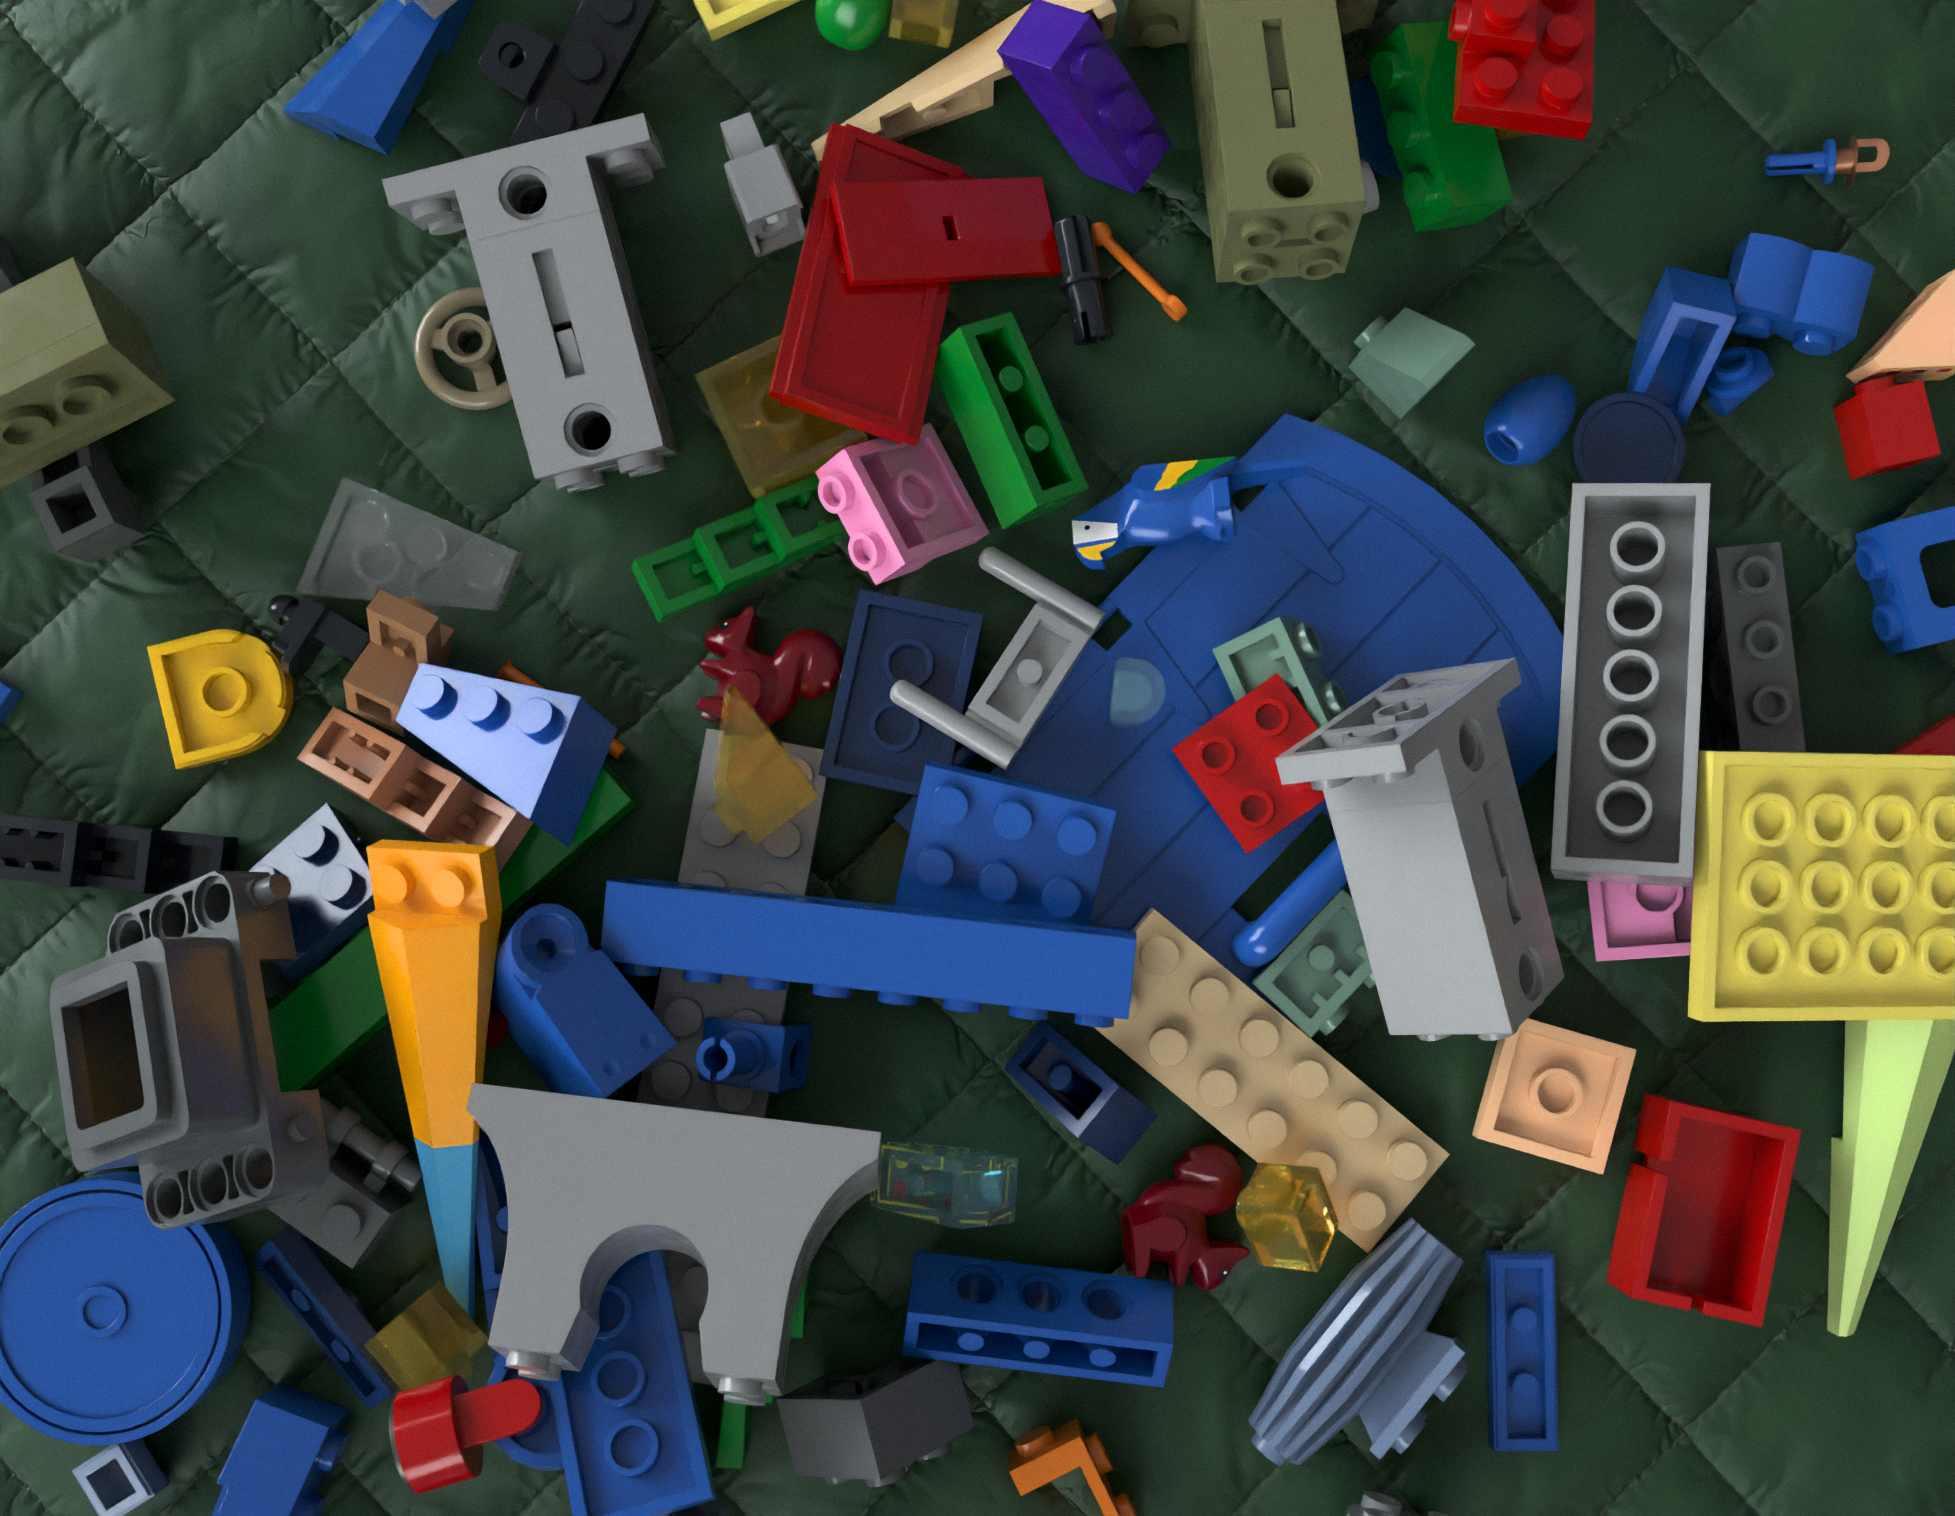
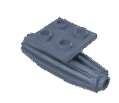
M1413 1218L1404 1223L1351 1270L1286 1351L1248 1420L1250 1425L1256 1430V1433L1250 1439L1253 1445L1266 1458L1279 1467L1286 1460H1290L1293 1464L1300 1466L1359 1414L1372 1441L1369 1450L1376 1457L1381 1459L1391 1446L1398 1453L1402 1454L1425 1426L1427 1415L1420 1409L1432 1394L1444 1402L1468 1372L1466 1369L1468 1364L1461 1359L1466 1353V1343L1457 1335L1451 1338L1426 1331L1464 1260Z

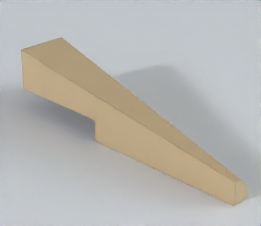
M1043 0L1091 15L1106 40L1113 38L1117 15L1113 0ZM1031 3L840 125L845 126L848 123L896 142L993 106L994 81L1012 75V72L997 53V50ZM828 133L811 143L819 168Z

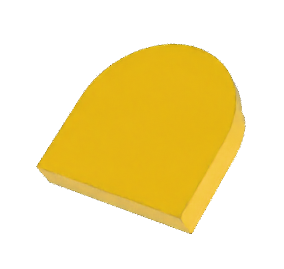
M217 629L147 647L176 769L187 770L252 753L271 742L285 726L293 705L294 687L292 677L281 669L282 656L263 639L236 630Z

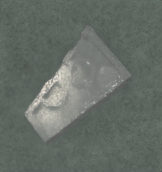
M343 477L295 594L372 601L377 592L382 589L399 598H415L425 605L500 611L524 553L355 480Z

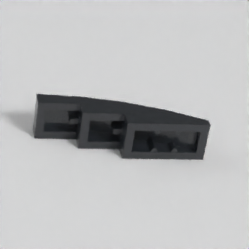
M0 813V878L69 887H92L143 894H162L215 870L234 871L238 837Z

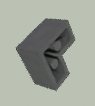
M901 1356L866 1375H823L776 1399L796 1476L824 1477L825 1483L829 1485L844 1483L852 1479H864L869 1487H879L894 1483L906 1475L905 1466L916 1460L932 1459L949 1452L952 1449L951 1441L975 1428L957 1362Z

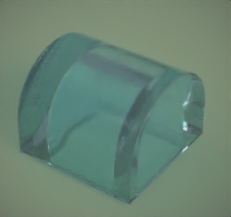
M1120 657L1119 660H1116L1113 668L1108 724H1111L1110 727L1135 729L1146 725L1156 716L1163 705L1166 693L1163 677L1156 667L1145 660Z

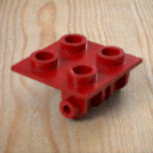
M1278 673L1171 748L1247 854L1325 800L1323 790H1313L1310 782L1285 785L1281 783L1275 758L1319 728Z

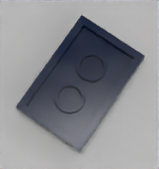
M859 589L818 775L828 779L918 797L925 764L928 759L953 765L958 741L892 702L890 690L897 681L907 680L964 715L985 621L984 614Z

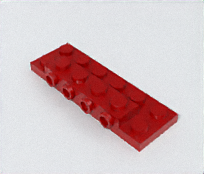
M1456 0L1448 28V40L1457 42L1453 122L1584 140L1592 124L1595 0Z

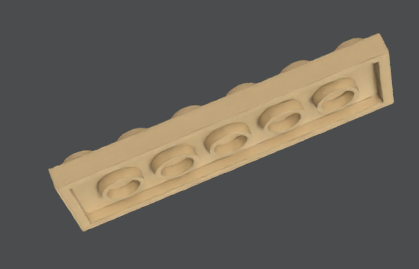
M1151 907L1131 930L1137 932L1129 1018H1115L1114 1027L1094 1028L1366 1253H1369L1450 1154Z

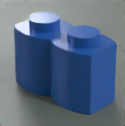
M1750 233L1735 246L1726 280L1729 281L1737 319L1731 330L1737 335L1752 339H1764L1769 337L1770 334H1777L1784 339L1792 341V347L1801 353L1815 356L1829 355L1832 351H1838L1856 339L1875 266L1849 255L1812 250L1790 239L1768 234Z

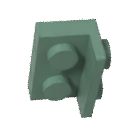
M1297 614L1280 616L1212 649L1236 702L1278 673L1318 728L1349 708L1342 688L1335 680L1328 681L1318 659L1323 655V649L1317 633L1307 621L1301 622Z
M1343 889L1338 891L1251 982L1298 1029L1309 1037H1312L1318 1030L1324 1035L1331 1033L1351 1011L1352 1007L1345 1001L1362 983L1369 989L1376 985L1353 899Z

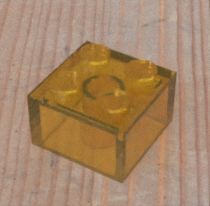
M782 334L695 374V378L755 501L760 496L816 475L815 472L842 449L868 441L866 432L780 404L778 399L768 396Z

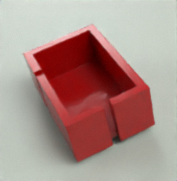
M1644 1092L1633 1149L1645 1155L1643 1164L1630 1161L1606 1282L1633 1299L1690 1311V1307L1704 1315L1762 1328L1801 1130L1767 1119Z

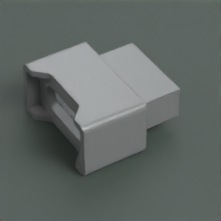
M750 112L721 122L720 126L730 161L724 164L729 189L755 257L764 256L804 240L806 229L800 211L803 205L778 144L764 147Z

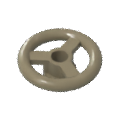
M468 287L443 296L425 313L416 332L414 355L422 380L439 399L461 409L487 410L512 400L507 379L498 385L491 363L497 352V341L491 319L486 322L476 314L460 313L450 318L443 329H439L449 316L461 309L471 306L487 307L482 287ZM482 338V345L478 351L471 354L466 353V345L471 339ZM433 349L444 351L455 363L468 367L473 372L478 392L462 390L449 383L436 366Z

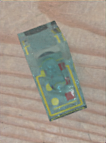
M881 1141L882 1166L879 1188L871 1192L870 1206L957 1229L1014 1223L1019 1157L972 1147Z

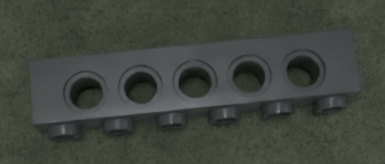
M1781 542L1719 547L1707 552L1702 683L1711 751L1806 752Z

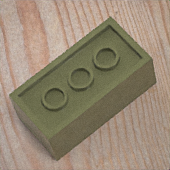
M74 257L0 293V489L176 401L142 319Z

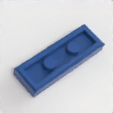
M1485 1250L1488 1445L1493 1451H1559L1555 1254L1549 1250Z

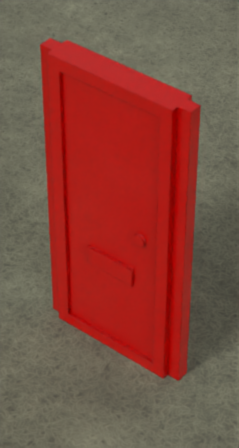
M832 122L828 130L768 393L769 397L778 399L780 404L898 444L904 442L915 446L919 442L951 282L850 287L830 187L833 183L972 179V176L963 173V168L848 123L842 126ZM943 221L947 240H953L949 221Z

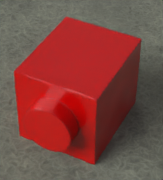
M1895 376L1870 380L1854 387L1856 396L1833 408L1850 480L1909 468L1941 454L1923 380L1896 385Z

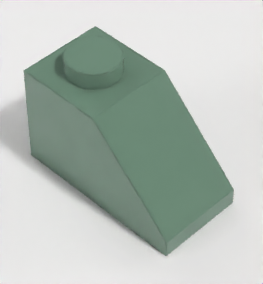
M1405 307L1390 322L1380 315L1358 336L1354 344L1361 351L1348 368L1401 420L1476 344L1467 335Z

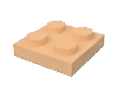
M1527 1018L1518 1027V1031L1515 1034L1497 1041L1472 1135L1478 1139L1603 1175L1637 1050Z

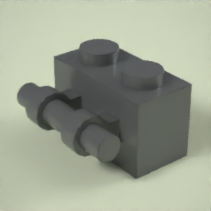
M322 1096L320 1097L330 1161L327 1180L314 1193L267 1208L353 1269L377 1254L413 1203L412 1199L390 1184L392 1180L408 1191L413 1192L423 1181V1173L420 1165L409 1158L411 1150L395 1139L388 1143L362 1124L364 1117L351 1107L346 1106L340 1109ZM347 1146L371 1163V1169H368L343 1151Z

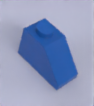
M1666 266L1641 322L1626 392H1637L1657 399L1670 409L1682 426H1685L1737 319L1728 280Z

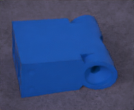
M542 903L532 907L516 921L504 939L498 944L490 1005L499 1012H502L508 1020L506 1028L550 1092L605 1099L678 1044L602 950L595 951L588 943V935L582 921L572 910L559 904Z

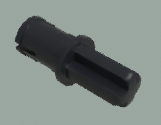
M1072 215L1062 218L1054 226L1063 279L1058 282V287L1060 291L1066 292L1074 332V344L1079 346L1096 344V337L1099 336L1101 341L1109 340L1114 337V333L1110 326L1103 284L1108 281V276L1105 271H1100L1091 221L1087 215Z

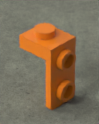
M1077 1418L1052 1431L1048 1425L1037 1427L1022 1435L1015 1442L1016 1449L1008 1452L1009 1473L1021 1496L1081 1467L1104 1516H1138L1127 1493L1124 1491L1115 1496L1105 1473L1113 1470V1466L1097 1432L1086 1437Z

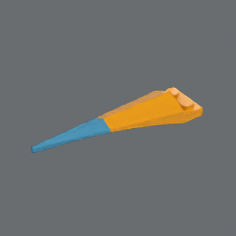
M382 839L366 847L375 910L367 914L420 1168L423 1173L422 1177L457 1343L461 1353H463L476 1339L475 1219L480 1128L466 1109L472 1083L483 1084L492 986L503 910L495 846Z

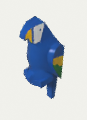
M1237 456L1142 465L1132 474L1131 481L1117 493L1072 520L1073 543L1077 557L1084 566L1090 569H1105L1104 560L1134 546L1166 545L1181 541L1195 534H1204L1211 540H1221V542L1237 540L1232 495L1239 489L1307 475L1305 459L1238 463Z

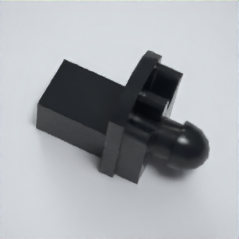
M287 594L277 595L269 602L268 610L271 618L280 626L285 625L278 637L273 641L271 647L283 655L281 658V669L291 677L300 676L308 671L325 644L355 663L370 642L369 630L325 602L306 594L300 603L296 597Z

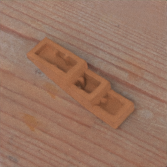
M334 706L297 757L298 760L434 842L495 846L498 875L534 823L519 811L476 789L463 778L427 760L402 742Z

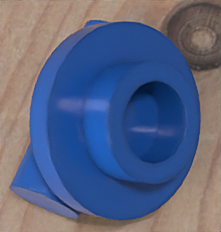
M1732 347L1720 352L1705 383V388L1710 393L1708 404L1717 415L1726 417L1774 376V371L1769 364L1766 354L1753 347Z

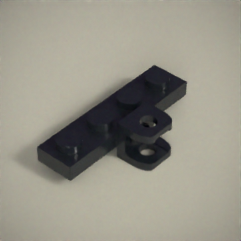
M582 0L559 47L553 41L522 24L512 21L500 22L479 60V65L484 74L503 93L527 107L507 147L597 125L662 0ZM524 57L523 62L518 67L513 68L514 63L519 58ZM546 198L536 201L531 208L530 214L539 211L544 206Z

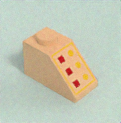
M1955 269L1927 285L1845 376L1854 384H1861L1886 376H1895L1896 382H1914L1919 380L1941 381L1954 375Z

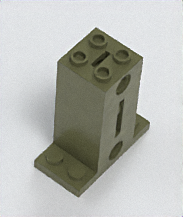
M1378 0L1124 1L1123 35L1125 47L1148 46L1160 48L1169 44L1187 43L1217 283L1236 281L1243 285H1256L1272 278L1301 276L1308 280H1320L1335 273H1345L1366 204V196L1341 33L1371 28Z

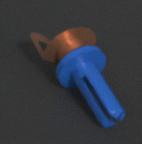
M1852 135L1849 148L1836 149L1834 139H1827L1823 144L1822 151L1768 154L1764 168L1767 176L1820 174L1822 184H1831L1835 174H1847L1846 189L1849 191V186H1852L1856 172L1877 171L1886 165L1890 155V148L1884 139H1856L1855 135ZM1859 147H1877L1878 154L1874 162L1857 163Z

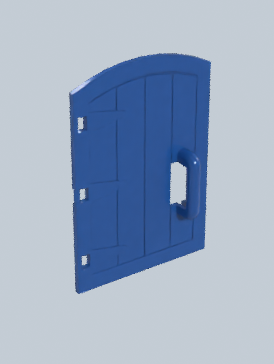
M1285 413L1238 463L1305 459L1307 475L1262 484L1265 487L1264 490L1242 512L1233 504L1237 540L1221 542V540H1211L1204 534H1195L1178 542L1157 545L1097 607L1106 613L1100 627L1116 610L1119 611L1120 615L1131 627L1108 651L1096 640L1090 639L1088 646L1023 747L1020 748L1010 767L1004 770L996 766L989 774L1118 805L1089 926L1131 931L1146 912L1153 907L1294 1024L1251 982L1348 881L1335 837L1256 921L1247 922L1231 907L1321 812L1328 819H1330L1326 800H1324L1247 854L1171 748L1236 702L1212 649L1280 616L1297 614L1301 622L1307 621L1317 633L1323 649V655L1318 659L1328 681L1335 680L1342 688L1349 707L1398 674L1516 658L1522 683L1500 699L1501 706L1497 708L1518 791L1555 753L1558 747L1564 637L1545 605L1510 559L1476 523L1438 491L1388 457L1336 431ZM963 745L956 752L953 765L964 768L978 753ZM913 797L893 817L909 834L918 797Z

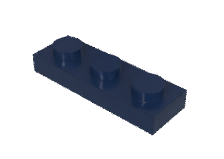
M289 1225L272 1237L251 1259L253 1264L369 1411L412 1378L403 1367L404 1360L399 1349L389 1339L380 1337L365 1319L364 1309L358 1297L350 1289L339 1286L324 1267L323 1255L311 1239L300 1236L295 1228Z

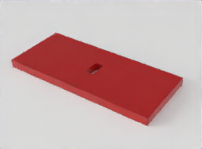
M1042 177L833 183L830 187L850 287L1054 277L1062 272ZM943 221H949L953 240H947Z

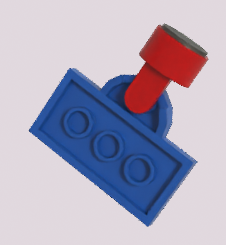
M665 1250L648 1251L631 1258L610 1278L600 1302V1329L581 1372L561 1369L559 1381L522 1377L518 1375V1369L506 1367V1358L499 1354L493 1360L496 1364L489 1382L484 1388L470 1391L465 1380L460 1375H454L399 1391L396 1394L395 1400L392 1401L389 1410V1435L395 1464L404 1484L408 1488L413 1489L417 1494H422L480 1476L483 1467V1444L494 1441L511 1460L543 1471L564 1469L573 1516H662L716 1500L717 1496Z

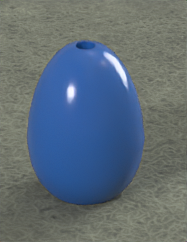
M1540 375L1517 384L1501 395L1489 410L1483 425V438L1489 452L1497 460L1510 466H1527L1540 461L1553 452L1565 437L1575 416L1577 394L1572 383L1559 375Z

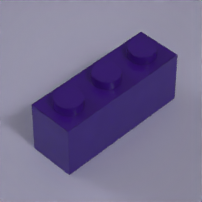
M1034 0L1001 44L997 53L1083 175L1137 194L1171 147L1172 142L1092 16L1043 0Z

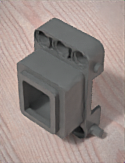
M215 870L115 914L110 924L107 935L106 956L58 976L51 984L50 1016L66 1134L73 1164L80 1172L138 1165L147 1217L160 1230L233 1219L314 1193L327 1180L330 1161L319 1090L280 1092L260 962H291L297 959L287 902L291 886L288 879L282 874L270 875V872Z

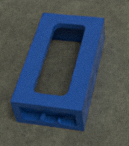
M1955 506L1884 523L1855 534L1858 545L1855 551L1856 566L1861 577L1868 581L1875 606L1872 612L1873 627L1879 639L1885 642L1888 655L1955 639V605L1940 608L1933 604L1920 563V553L1923 548L1955 539Z

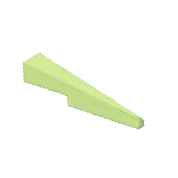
M1955 1019L1845 1020L1843 1138L1831 1137L1827 1330L1837 1336L1847 1337L1853 1335L1858 1325L1955 1052Z

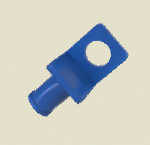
M717 1016L707 1017L704 1021L702 1044L698 1047L696 1053L698 1078L703 1082L773 1093L804 1088L807 1081L812 1024L797 1023L778 1026ZM796 1042L795 1062L792 1070H790L791 1052Z

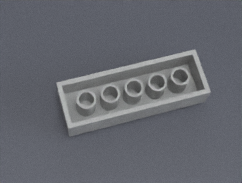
M1572 483L1551 871L1554 879L1692 887L1711 483Z

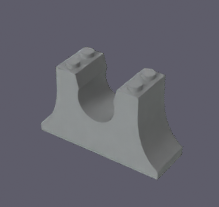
M472 1083L466 1110L489 1137L496 1151L507 1195V1250L488 1346L506 1358L505 1366L518 1369L519 1376L547 1381H559L561 1369L581 1372L600 1329V1302L604 1289L613 1274L625 1262L639 1254L653 1250H674L693 1257L707 1269L709 1280L708 1298L704 1312L699 1320L702 1366L707 1378L715 1388H718V1393L724 1394V1401L752 1406H764L766 1394L783 1396L792 1327L803 1282L818 1248L838 1219L853 1204L879 1188L882 1166L881 1132Z

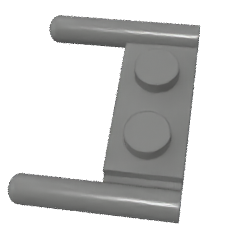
M991 546L981 552L978 561L980 568L1038 603L1034 605L968 706L965 715L961 714L907 680H899L892 686L890 699L898 706L982 757L1007 770L1088 646L1091 637L1099 629L1106 613L1006 553Z

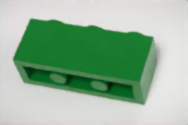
M1450 20L1401 24L1367 54L1371 66L1372 82L1377 89L1387 126L1388 141L1393 148L1398 169L1403 175L1404 180H1401L1403 196L1411 214L1415 233L1476 225L1514 200L1494 128L1453 122L1457 42L1448 40Z
M1012 312L961 326L938 346L934 373L1003 530L1052 513L1089 488Z

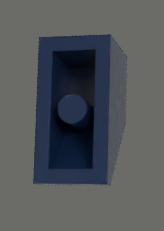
M1045 1020L1041 1021L1004 1067L1007 1073L1078 1139L1116 1165L1121 1163L1158 1116L1154 1110L1121 1081Z

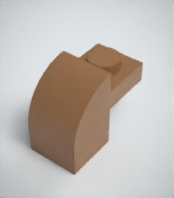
M380 589L366 608L370 642L343 679L347 710L405 737L408 730L396 722L395 719L421 662L446 667L453 646L454 629L440 623L439 617L434 615L432 610L421 601L412 597L399 598Z

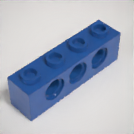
M915 1251L902 1356L1164 1387L1174 1346L1173 1282L1145 1278L1135 1279L1128 1276L1021 1264L1012 1261L956 1256L947 1253Z

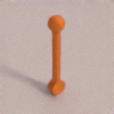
M1104 222L1092 224L1095 246L1104 247L1161 303L1164 311L1173 320L1178 322L1188 313L1185 305L1176 296L1170 295L1112 238V230L1108 224Z

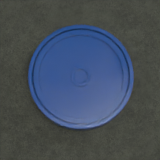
M130 1171L108 1172L78 1180L50 1190L18 1210L0 1229V1401L18 1419L49 1437L80 1445L102 1446L125 1443L148 1436L166 1427L203 1401L225 1378L234 1364L242 1347L250 1317L251 1290L247 1264L242 1249L227 1222L222 1221L168 1230L158 1229L151 1223L146 1214L140 1173Z

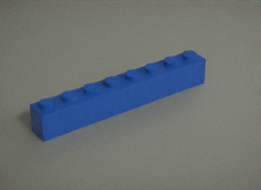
M622 876L609 880L606 883L600 950L606 954L611 962H620V973L628 975L656 976L659 973V967L682 969L684 970V980L698 983H721L723 974L748 977L747 986L761 990H786L787 981L813 984L812 993L824 997L849 998L852 996V989L878 991L877 1000L887 1004L915 1005L917 1004V996L942 998L943 1008L951 1011L978 1013L982 1012V1005L986 1003L1009 1006L1008 1015L1015 1018L1048 1019V1011L1075 1013L1074 1022L1077 1024L1109 1028L1114 1027L1115 1018H1129L1137 932Z

